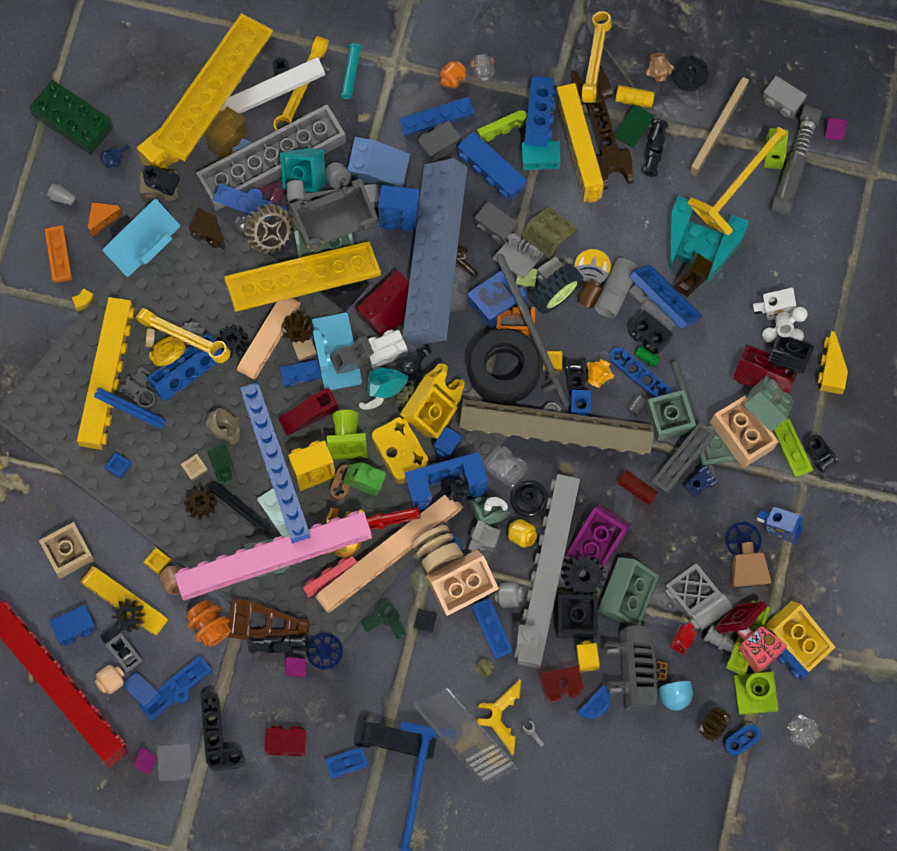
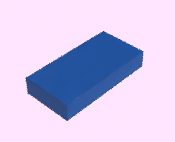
M137 672L128 678L122 686L146 710L161 697Z

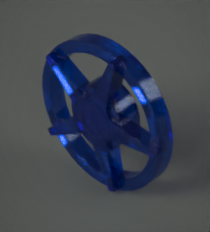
M739 522L731 526L725 536V544L728 551L733 556L741 555V543L752 542L751 534L755 531L758 536V545L753 542V546L756 547L754 553H757L762 543L759 530L747 522ZM738 526H748L752 529L748 533L741 532ZM735 528L738 534L736 539L728 541L730 532ZM729 544H736L740 547V554L735 553Z

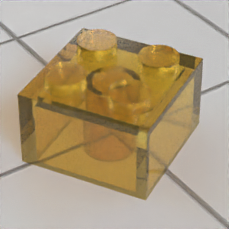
M228 106L224 111L221 110L214 124L210 125L205 132L208 149L222 159L233 153L232 148L239 145L241 138L244 139L248 134L246 119Z

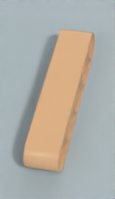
M289 298L276 302L240 361L237 371L253 380L257 378L283 336L281 326L284 318L290 316L292 312L294 314L297 313L300 301Z

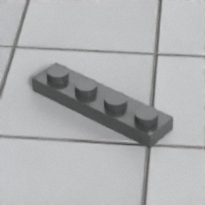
M700 421L652 482L669 494L716 436V433Z

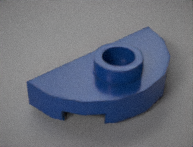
M603 685L577 714L587 719L602 716L610 705V695L607 693V687Z

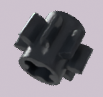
M450 478V483H446L444 487L445 496L449 498V501L462 502V497H466L468 494V485L463 479Z

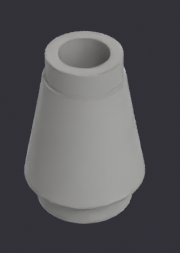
M52 183L47 193L50 200L70 206L73 205L76 199L73 193L59 183Z

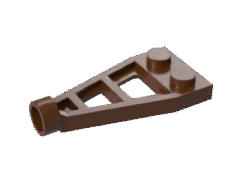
M232 598L229 621L231 632L228 638L249 640V637L265 638L266 636L305 635L309 631V620L296 618L253 600ZM253 612L263 614L267 618L265 628L257 630L250 628L251 614ZM273 617L286 621L284 630L271 629Z

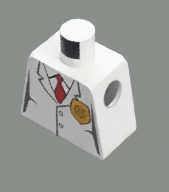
M793 288L764 294V302L753 304L755 315L766 313L767 320H774L782 312H787L792 316V312L796 308Z

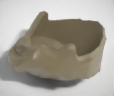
M218 408L208 414L206 425L210 432L216 438L225 440L229 444H237L241 437L239 417H234L230 412L222 408Z

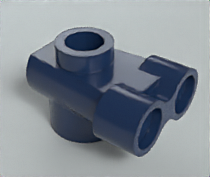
M705 465L698 469V473L684 485L692 497L700 495L703 490L708 487L713 488L719 483ZM693 483H698L700 486L694 487Z

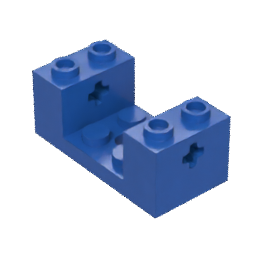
M480 452L404 472L405 485L412 508L419 507L420 512H423L432 505V496L428 484L431 486L438 485L442 480L460 478V475H463L464 481L468 485L469 496L479 497L484 495L488 491V478Z

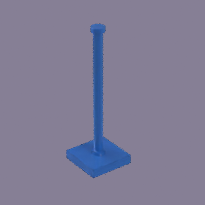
M401 722L400 730L420 733V738H422L402 845H399V850L411 851L409 846L429 741L432 740L433 736L453 740L454 732Z

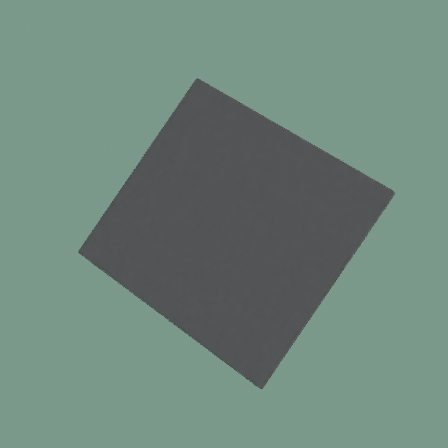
M185 194L169 212L180 224V227L170 236L172 240L146 265H140L129 277H126L119 270L0 407V425L184 568L189 567L192 569L201 562L208 561L210 563L216 561V558L222 555H234L237 550L245 549L244 544L281 536L257 501L259 497L273 489L240 391V387L256 382L259 384L309 530L313 525L327 524L326 517L331 507L339 509L337 518L340 517L341 519L344 518L346 511L355 512L363 509L365 516L369 517L379 512L388 514L412 508L405 483L397 484L372 442V433L375 429L388 424L398 417L404 419L400 415L404 409L401 408L402 403H396L397 398L394 395L384 398L382 404L376 408L365 410L359 407L361 402L366 404L376 398L367 395L368 371L373 369L370 362L359 368L362 379L361 385L331 390L338 403V411L353 410L359 414L357 434H366L367 458L333 460L335 475L340 466L356 463H365L384 471L386 475L378 495L374 497L351 487L346 499L335 501L330 494L334 478L299 491L291 471L288 455L297 448L304 449L309 447L315 441H325L327 445V436L336 434L332 419L333 413L288 436L278 420L280 417L312 395L324 390L323 379L284 387L280 367L318 360V355L299 362L292 343L295 341H288V338L283 336L255 380L237 371L238 365L246 352L239 351V357L236 353H233L232 358L229 357L227 361L214 365L165 402L157 396L156 406L147 411L166 419V424L162 429L154 427L114 407L110 411V415H112L111 425L107 426L106 430L108 440L106 445L103 444L102 450L79 446L77 438L109 297L130 300L135 308L134 318L130 319L129 324L131 325V334L127 336L125 342L128 344L127 352L122 356V361H124L123 370L118 375V379H120L119 387L122 384H126L125 379L129 376L134 380L133 376L141 366L150 373H154L162 367L155 366L149 359V353L154 348L146 347L148 327L142 325L135 318L141 308L151 311L157 317L180 328L185 326L184 323L198 322V327H201L203 330V336L208 333L215 341H217V337L221 336L219 334L220 330L226 332V326L232 329L233 325H236L237 330L242 327L244 329L243 333L248 334L246 340L249 341V345L245 346L247 351L276 302L237 312L234 311L224 276L280 262L268 253L257 252L246 241L244 235L188 194ZM198 209L216 216L225 242L224 249L219 247L218 249L213 248L208 242L204 240L198 241L191 237L189 226ZM320 292L294 297V299L301 302L296 314L299 312L301 315L307 314V317L311 319L348 313L341 310ZM348 313L354 343L364 336H367L368 339L372 337L380 338L379 335ZM150 328L155 330L154 345L160 340L171 336L156 328ZM312 333L311 341H312V343H313V345H314V348H315V350H316L315 341H314V336H313V333ZM231 339L232 342L230 343L233 344L236 339ZM393 360L379 367L392 369L400 367L401 364H395L396 360ZM426 371L418 380L407 381L405 386H414L415 391L429 372ZM147 382L148 386L145 388L151 390L156 395L149 382ZM120 389L115 390L114 395L139 406L134 401V397L126 391L122 393ZM151 394L144 395L149 400L153 401V396ZM461 397L457 404V410L446 425V427L462 436V443L451 460L480 452L485 468L509 436L494 432L486 434L479 430L466 431L463 428H459L464 399ZM141 399V404H142V405H144V406H148V405H149L147 402H145L143 399ZM222 408L230 412L234 417H239L241 437L237 444H229L225 440L216 438L210 432L206 425L209 413ZM408 422L429 459V466L448 461V459H441L435 454L434 444L437 439L425 437ZM396 428V431L399 430L403 434V429ZM115 452L132 463L122 479L104 468ZM391 452L387 456L390 458H394L397 456V454ZM198 454L208 472L191 481L181 464ZM415 458V463L421 465V462ZM346 471L345 473L341 472V474L343 475L342 481L344 480ZM449 479L442 480L440 484L434 486L428 484L432 496V504L445 495L444 487L446 483H450ZM214 480L271 525V529L266 534L262 533L217 496L214 501H217V506L213 507L215 513L208 512L209 518L202 515V520L198 519V515L191 518V512L187 513L185 510L188 507L184 505V501L188 500L186 494L193 495L192 488L199 492L200 486L203 487L204 492L208 489L210 482ZM340 485L338 490H334L336 496H339L340 493L344 494L342 492L343 485ZM201 500V503L198 501L197 505L200 506L201 504L203 506L204 501ZM410 521L391 524L382 530L379 528L370 530L372 538L362 541L358 551L352 555L356 562L363 559ZM412 548L329 613L326 612L315 598L319 592L308 598L304 593L303 587H305V583L308 580L319 578L324 570L330 567L333 569L344 558L338 557L333 553H326L301 563L290 565V569H286L284 573L275 574L270 572L264 577H253L214 591L230 604H232V598L253 600L296 618L308 619L309 651L293 650V652L300 658H305L306 662L314 669L321 671L417 551H414ZM253 612L251 620L261 628H265L267 618L263 614ZM272 618L271 629H285L286 621L284 619ZM301 634L292 635L293 637H303Z

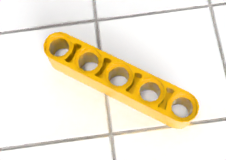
M94 566L89 569L80 581L85 587L113 607H119V601L125 603L126 599H130L131 602L137 600L138 606L143 605L144 607L140 612L146 613V616L141 617L145 623L139 625L155 636L158 635L168 621L164 615ZM127 612L128 615L126 616H132L131 612Z

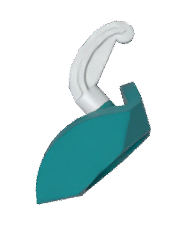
M382 367L369 370L367 375V395L376 398L366 404L361 402L359 407L365 410L378 407L382 404L384 398L392 397L403 389L407 383L408 376L397 370Z

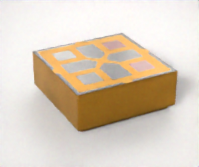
M656 661L657 682L667 683L669 662Z

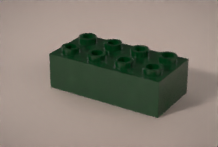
M53 79L29 106L33 117L89 155H92L113 129L109 117Z

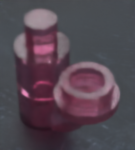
M278 181L267 184L259 189L262 196L271 192L268 201L279 205L286 189H283L282 182Z

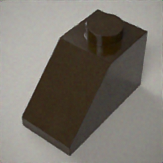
M697 253L687 263L672 288L688 297L708 278L713 263Z

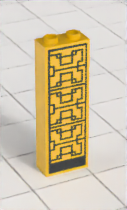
M576 84L559 86L556 93V105L583 202H596L599 198H602L604 183Z

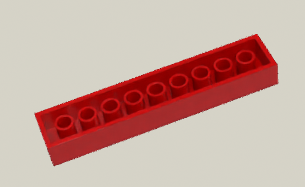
M0 600L1 640L108 768L112 767L127 754L125 750L127 745L118 733L112 734L114 729L105 718L103 720L100 719L102 715L93 704H87L90 701L80 688L76 691L77 685L68 674L63 675L65 671L55 659L53 661L50 660L53 658L43 644L41 646L38 645L41 642L31 630L26 631L28 627L19 615L14 617L16 613L6 600L4 602Z

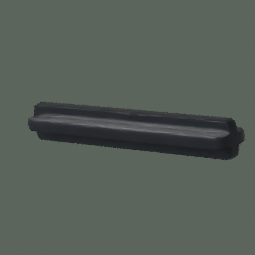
M214 480L210 482L208 489L262 533L266 534L270 531L271 525L219 483Z

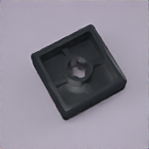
M778 334L768 361L776 367H785L792 373L802 374L806 370L814 346L793 337H781Z

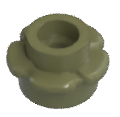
M480 659L476 669L483 677H487L488 675H493L494 666L490 660Z

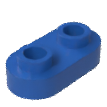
M748 724L730 736L725 742L726 752L731 756H739L755 745L761 738L759 727L754 724ZM752 732L754 738H748L747 733ZM731 744H737L738 749L733 750L731 748Z

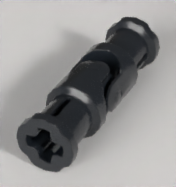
M660 119L653 120L652 122L653 131L649 136V144L645 154V167L642 168V173L650 177L658 176V163L661 161L663 144L666 140L664 137L665 131L669 126V123Z
M307 634L303 635V637H293L292 635L266 636L265 638L249 637L248 649L251 654H255V652L291 653L293 650L308 652L310 648V640Z

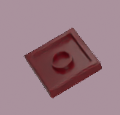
M764 601L737 604L716 625L715 629L718 633L747 630L767 608V605Z

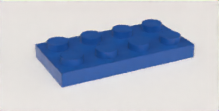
M651 265L638 269L630 275L633 283L638 288H641L650 300L658 304L661 311L668 314L678 327L684 329L700 321L703 317Z

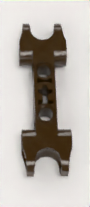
M600 65L596 85L595 103H588L582 100V88L586 82L580 78L577 70L571 71L572 84H576L581 105L586 104L600 155H596V159L604 183L603 190L609 189L608 176L613 172L621 173L628 184H633L634 177L630 151L628 148L618 149L605 104L606 99L613 98L609 78ZM594 109H600L601 112L597 113V112H595V111H593V110H594ZM603 142H610L611 145L605 146Z

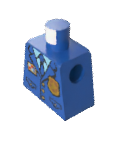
M773 507L771 513L760 510L757 521L766 524L768 533L796 545L803 529L801 515Z

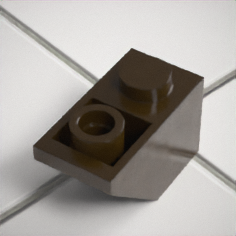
M198 209L189 226L191 237L198 241L204 240L213 248L218 249L219 247L224 249L225 242L216 216Z

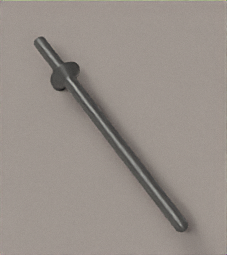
M498 254V263L547 369L548 376L546 381H552V383L542 387L543 392L546 394L556 390L563 407L567 408L571 404L558 378L563 373L555 371L503 254Z

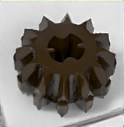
M292 312L290 316L284 318L282 323L283 337L288 338V341H295L296 344L298 341L304 343L306 340H310L314 331L312 319L308 318L307 314L301 315L300 312L298 314Z
M200 486L199 492L192 488L193 495L186 494L188 500L184 501V505L188 507L185 510L187 513L191 512V518L198 515V519L202 520V515L209 518L208 512L215 513L213 507L217 506V501H214L216 496L215 494H210V489H206L203 492V487ZM201 500H203L204 505L202 506L200 504V506H198L197 502L200 501L201 503Z
M719 707L713 708L702 722L699 733L711 742L717 740L728 726L731 716Z

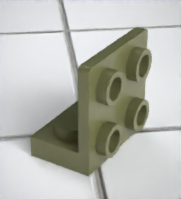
M548 206L529 221L521 237L536 248L539 247L540 251L551 259L560 244L576 232L577 227Z

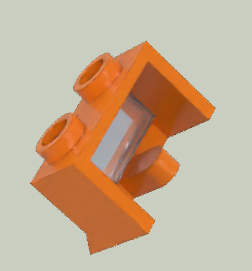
M513 307L512 310H506L497 316V329H513L521 332V334H525V336L531 335L519 307ZM531 307V310L528 311L535 324V307Z

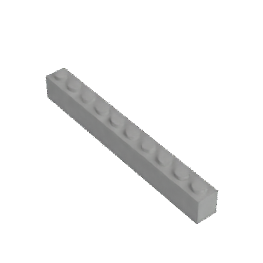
M557 474L556 480L552 479L550 491H554L553 497L548 498L546 507L550 511L548 516H544L542 525L546 530L544 535H540L538 546H542L541 553H536L534 563L538 565L537 572H532L530 583H534L533 590L528 591L526 601L530 602L529 609L524 610L522 619L526 621L525 625L539 626L537 650H522L516 647L514 658H518L517 664L541 668L577 497L579 478Z

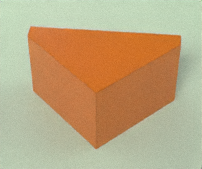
M92 202L88 222V230L91 236H94L122 216L118 205Z

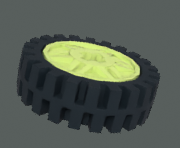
M566 264L564 267H560L559 270L554 271L552 275L550 274L534 290L530 301L540 313L546 314L551 312L552 309H556L558 305H561L564 300L566 301L579 288L578 286L581 285L584 277L573 264Z

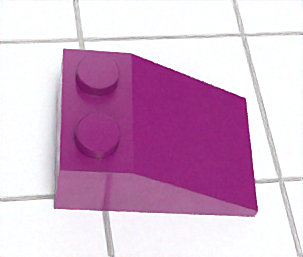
M598 504L594 507L565 556L570 559L575 558L578 561L579 555H582L584 559H586L587 555H590V560L593 561V559L597 558L596 563L603 564L600 568L602 571L632 524L603 505Z

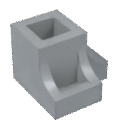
M478 520L476 528H472L469 536L472 541L468 554L475 550L479 552L486 550L493 553L500 536V530Z

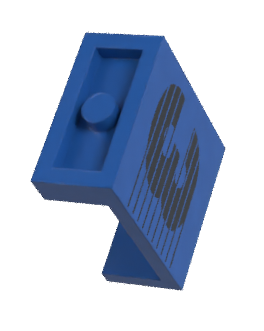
M502 270L467 294L468 303L490 329L497 325V316L516 304V300ZM518 286L523 300L527 304V292L522 286Z

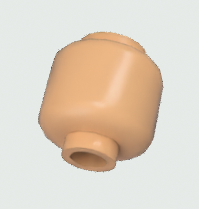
M107 665L96 673L94 683L103 694L105 692L112 694L124 685L122 677L125 675L118 666L114 668L112 665Z

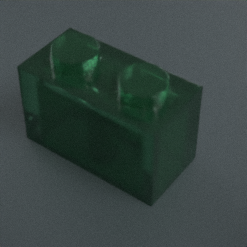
M225 444L207 451L218 483L221 481L223 483L231 481L236 476Z

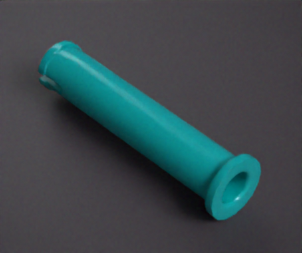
M356 43L348 44L349 53L340 95L344 99H352L359 54L362 50V46Z

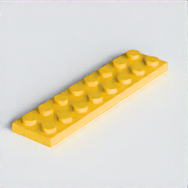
M368 241L224 276V281L234 311L237 312L381 276V271L371 244Z

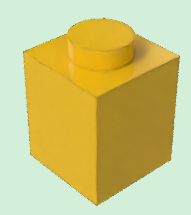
M591 641L580 642V645L576 647L579 672L599 670L597 644Z

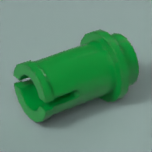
M642 346L635 354V357L648 363L649 367L653 366L654 368L661 359L657 353L653 354Z

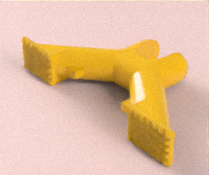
M520 679L495 703L483 702L477 707L492 712V717L489 719H476L477 724L492 727L511 756L514 755L516 737L512 736L511 728H507L504 725L501 716L503 710L509 705L513 706L514 700L520 698Z

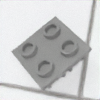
M510 233L507 236L508 241L492 260L498 263L497 255L503 254L510 271L524 279L544 253L540 251L539 247L536 248L530 245V242L526 243V239L521 240L516 233Z

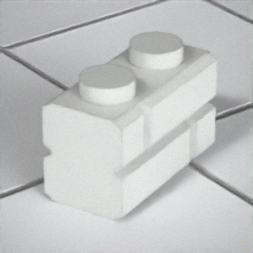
M389 330L380 338L372 337L368 339L374 351L369 357L373 369L408 354V349L399 330Z

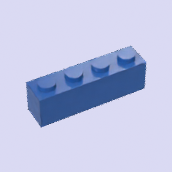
M474 132L458 145V157L464 163H469L471 169L476 174H481L489 186H494L502 198H507L511 202L526 188L527 180Z

